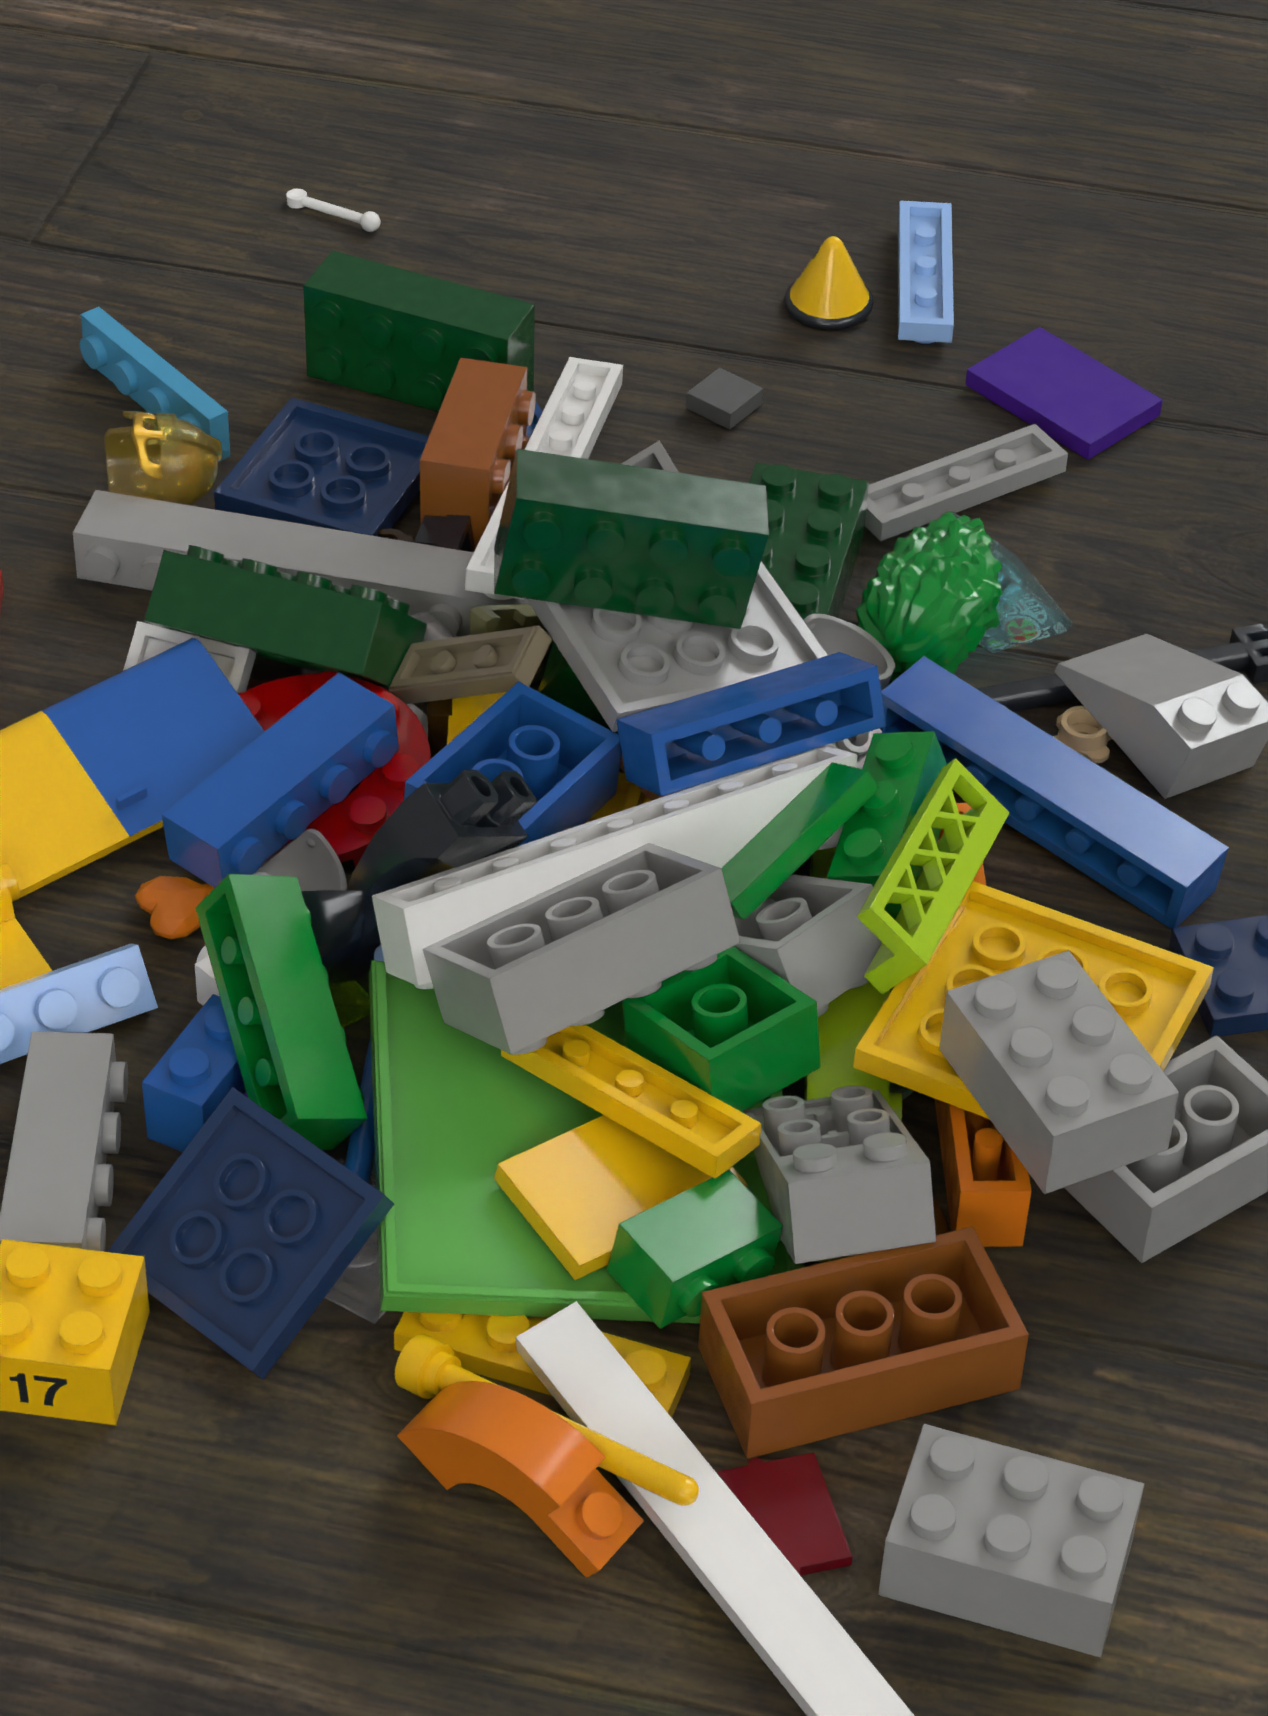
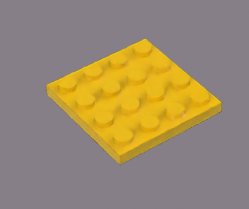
M972 881L928 964L894 986L855 1048L853 1068L989 1119L939 1050L946 992L1069 950L1164 1072L1210 987L1214 967Z

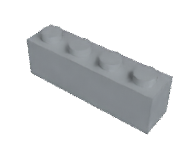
M31 1032L0 1211V1244L2 1239L105 1252L106 1224L104 1218H98L99 1207H110L112 1204L113 1166L112 1164H106L107 1154L119 1153L121 1116L119 1112H114L115 1102L125 1103L128 1094L127 1062L116 1061L114 1034Z

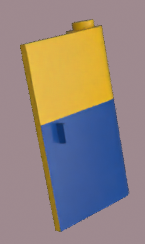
M191 638L0 730V865L8 863L12 868L18 882L20 898L162 828V813L265 732L199 640Z

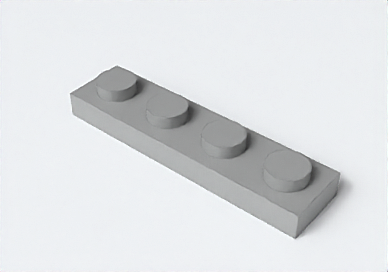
M1036 424L1016 430L870 484L868 487L865 527L880 541L912 530L914 527H920L930 523V521L938 520L945 512L951 511L954 514L1066 471L1068 453Z

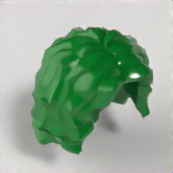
M948 511L942 514L938 520L930 521L926 528L914 527L909 536L897 539L892 552L883 556L876 569L877 574L868 581L867 588L862 591V603L856 608L858 627L871 634L892 656L895 670L890 680L894 681L923 656L955 674L959 664L968 658V653L976 649L986 630L990 628L996 629L1000 624L999 612L996 610V607L1000 600L999 597L1003 595L997 574L1002 569V563L992 554L990 544L993 539L986 534L980 518L970 520L966 515L956 518L953 512Z

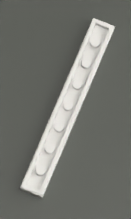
M577 1301L516 1337L517 1352L571 1420L684 1473L697 1482L699 1495L696 1501L689 1506H679L617 1476L807 1716H914Z

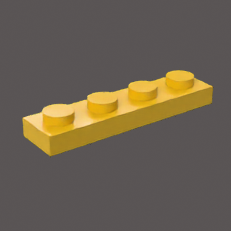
M587 1025L569 1026L547 1037V1042L544 1046L529 1053L509 1054L501 1050V1056L715 1179L760 1145L762 1123Z
M404 1312L394 1331L395 1350L402 1351L404 1346L414 1336L426 1334L451 1346L454 1355L460 1359L461 1368L551 1395L517 1352L516 1346L517 1336L549 1317ZM602 1332L672 1418L690 1376L691 1357Z

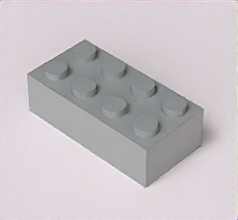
M648 843L422 950L444 1023L509 1054H525L544 1046L547 1042V1037L569 1026L586 1025L600 1019L605 1013L604 1009L626 998L643 997L657 991L662 985L661 981L683 970H697L711 965L717 960L718 953L741 942L722 869Z

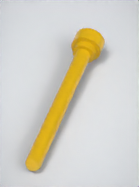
M418 1334L408 1341L402 1349L395 1367L397 1385L424 1399H431L443 1388L461 1381H480L495 1384L461 1368L460 1359L454 1355L451 1346L426 1334ZM556 1413L583 1434L606 1457L598 1467L679 1506H689L698 1498L699 1487L692 1477Z

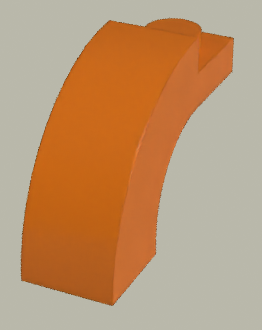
M461 1381L450 1384L443 1388L397 1435L446 1490L457 1484L471 1483L489 1488L513 1502L539 1526L586 1578L600 1571L644 1522L638 1513L596 1469L606 1457L592 1442L547 1407L506 1387L480 1381Z

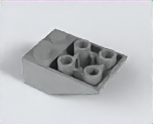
M845 1086L833 1090L830 1094L831 1097L806 1101L796 1096H779L766 1100L762 1104L763 1107L743 1111L744 1114L762 1123L760 1145L753 1151L772 1214L783 1225L780 1239L795 1264L936 1242L930 1160L879 1090H871L865 1086Z

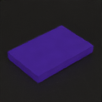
M1041 327L968 368L966 373L965 385L1028 424H1036L1048 436L1087 460L1161 415L1163 402L1161 398Z

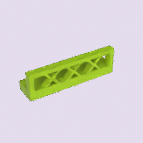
M956 758L941 769L856 916L882 942L864 974V977L882 995L928 964L1010 813ZM952 789L972 809L963 815L959 814ZM932 827L944 830V834L938 844H936ZM910 865L923 867V871L916 883ZM887 903L901 904L902 908L895 920L884 910Z

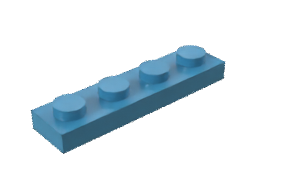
M99 306L80 314L83 337L79 344L80 351L89 367L100 371L115 384L122 394L130 396L148 413L155 416L153 420L165 425L180 438L187 448L194 449L210 464L213 465L230 457L228 411Z

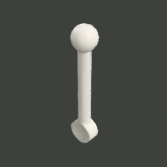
M292 189L286 193L287 205L291 208L308 207L359 223L367 232H374L380 226L381 220L375 212L368 211L362 214L308 197L307 192L303 189Z

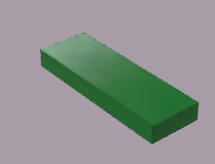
M832 762L721 868L734 917L742 920L746 919L877 792L879 786L868 770Z

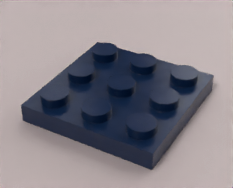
M291 397L214 491L215 510L379 537V530L392 528L420 491V458L429 436Z
M232 1087L107 1252L144 1256L148 1293L253 1373L264 1379L394 1206V1203L379 1190Z

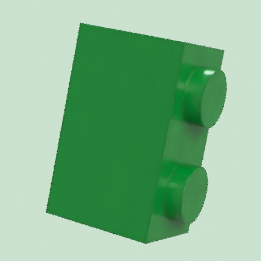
M727 1170L716 1179L711 1178L619 1223L607 1271L661 1329L686 1315L688 1317L700 1315L702 1292L768 1276L775 1264L774 1255L783 1225L730 1170Z

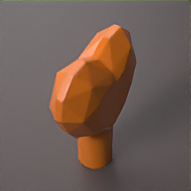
M158 876L141 884L135 894V899L140 908L151 915L150 926L155 935L168 939L186 938L200 927L195 907L214 887L208 883L200 884L187 877Z

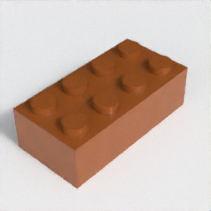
M974 1227L936 1235V1242L857 1254L702 1292L698 1348L745 1456L749 1459L1019 1390L1029 1334Z

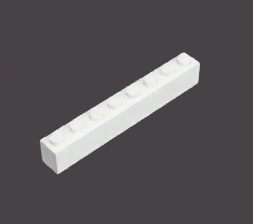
M826 745L706 782L373 895L372 901L386 972L414 984L418 989H434L423 948L648 843L722 868L832 762L858 768L856 754ZM844 824L817 850L836 847Z

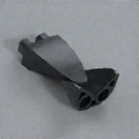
M463 770L451 783H423L398 806L374 834L353 871L346 890L301 891L304 903L311 915L312 930L322 964L328 973L329 983L355 981L362 978L370 970L371 961L374 960V952L381 945L372 901L373 895L517 847L528 837L518 820L537 803V800L523 777L517 771H502L491 783L478 770Z

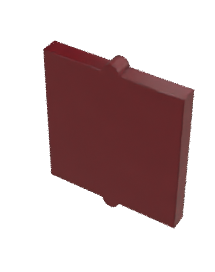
M814 1452L762 1462L759 1458H752L747 1466L716 1472L800 1576L852 1565L853 1556Z

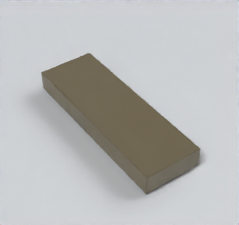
M540 626L412 643L388 691L405 704L507 692L518 682L529 687L552 638Z

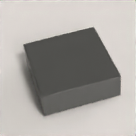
M719 367L686 393V408L730 430L763 404L764 388Z

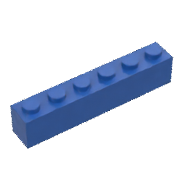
M923 656L881 691L886 727L879 728L882 731L881 733L934 731L946 763L948 764L956 758L1010 812L1005 823L1171 930L1178 927L1216 890L1229 847L927 657Z

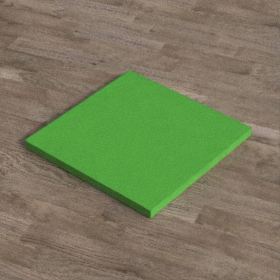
M372 960L369 971L376 1189L394 1203V1206L378 1226L380 1311L551 1317L577 1301L591 1319L653 1322L608 1273V1265L575 1281L494 1180L498 1163L603 1116V1114L501 1056V1049L445 1024L434 989H418L414 984L387 973L384 961ZM620 1001L604 1009L605 1013L600 1019L586 1025L627 1048L623 1004ZM782 1089L747 1109L763 1107L762 1104L766 1100L783 1096ZM751 1151L734 1164L733 1167L748 1184L747 1189L772 1214L754 1151ZM779 1238L774 1255L775 1264L768 1276L805 1267L804 1263H794ZM686 1315L674 1321V1323L700 1324V1315L696 1317H688Z

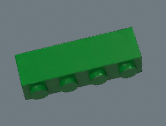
M228 874L195 909L247 1096L319 1149L333 1150L368 1118L364 1108V1096L357 1084L347 1050L345 1031L338 1019L329 988L328 973L321 961L311 926V915L304 903L297 877Z

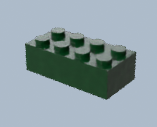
M333 250L303 285L307 376L439 412L460 358L527 367V391H534L535 304Z
M517 449L494 545V594L741 629L769 537L766 486Z
M756 462L749 483L766 486L769 537L761 562L802 620L811 614H825L839 618L864 537L869 481L848 478L841 474H823L793 469L781 464L769 465Z
M193 545L188 546L186 555L163 550L144 621L159 627L235 647L248 648L255 652L258 657L322 673H341L344 676L357 678L389 689L410 645L423 642L428 624L408 615L409 604L387 598V594L381 591L354 584L351 585L350 589L333 585L329 579L297 571L296 576L279 572L277 567L263 562L242 558L240 563L224 558V554Z

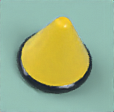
M831 236L823 242L798 279L787 288L784 297L785 307L791 316L806 326L822 330H840L855 326L868 317L874 305L872 293L864 285L842 240L836 236Z

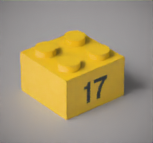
M2 1239L0 1244V1411L108 1425L117 1424L150 1313L144 1256Z

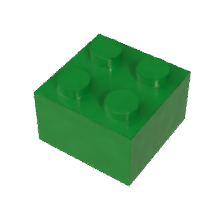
M732 946L718 953L717 960L711 965L697 970H683L661 981L662 985L657 991L643 997L626 998L622 1000L628 1049L742 1112L821 1068L817 1001L735 946Z

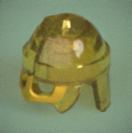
M123 411V416L133 420L132 426L111 428L106 431L104 440L109 492L192 506L206 496L215 483L218 474V460L222 459L221 441L206 434L196 425L177 418L175 413L151 414L140 411Z

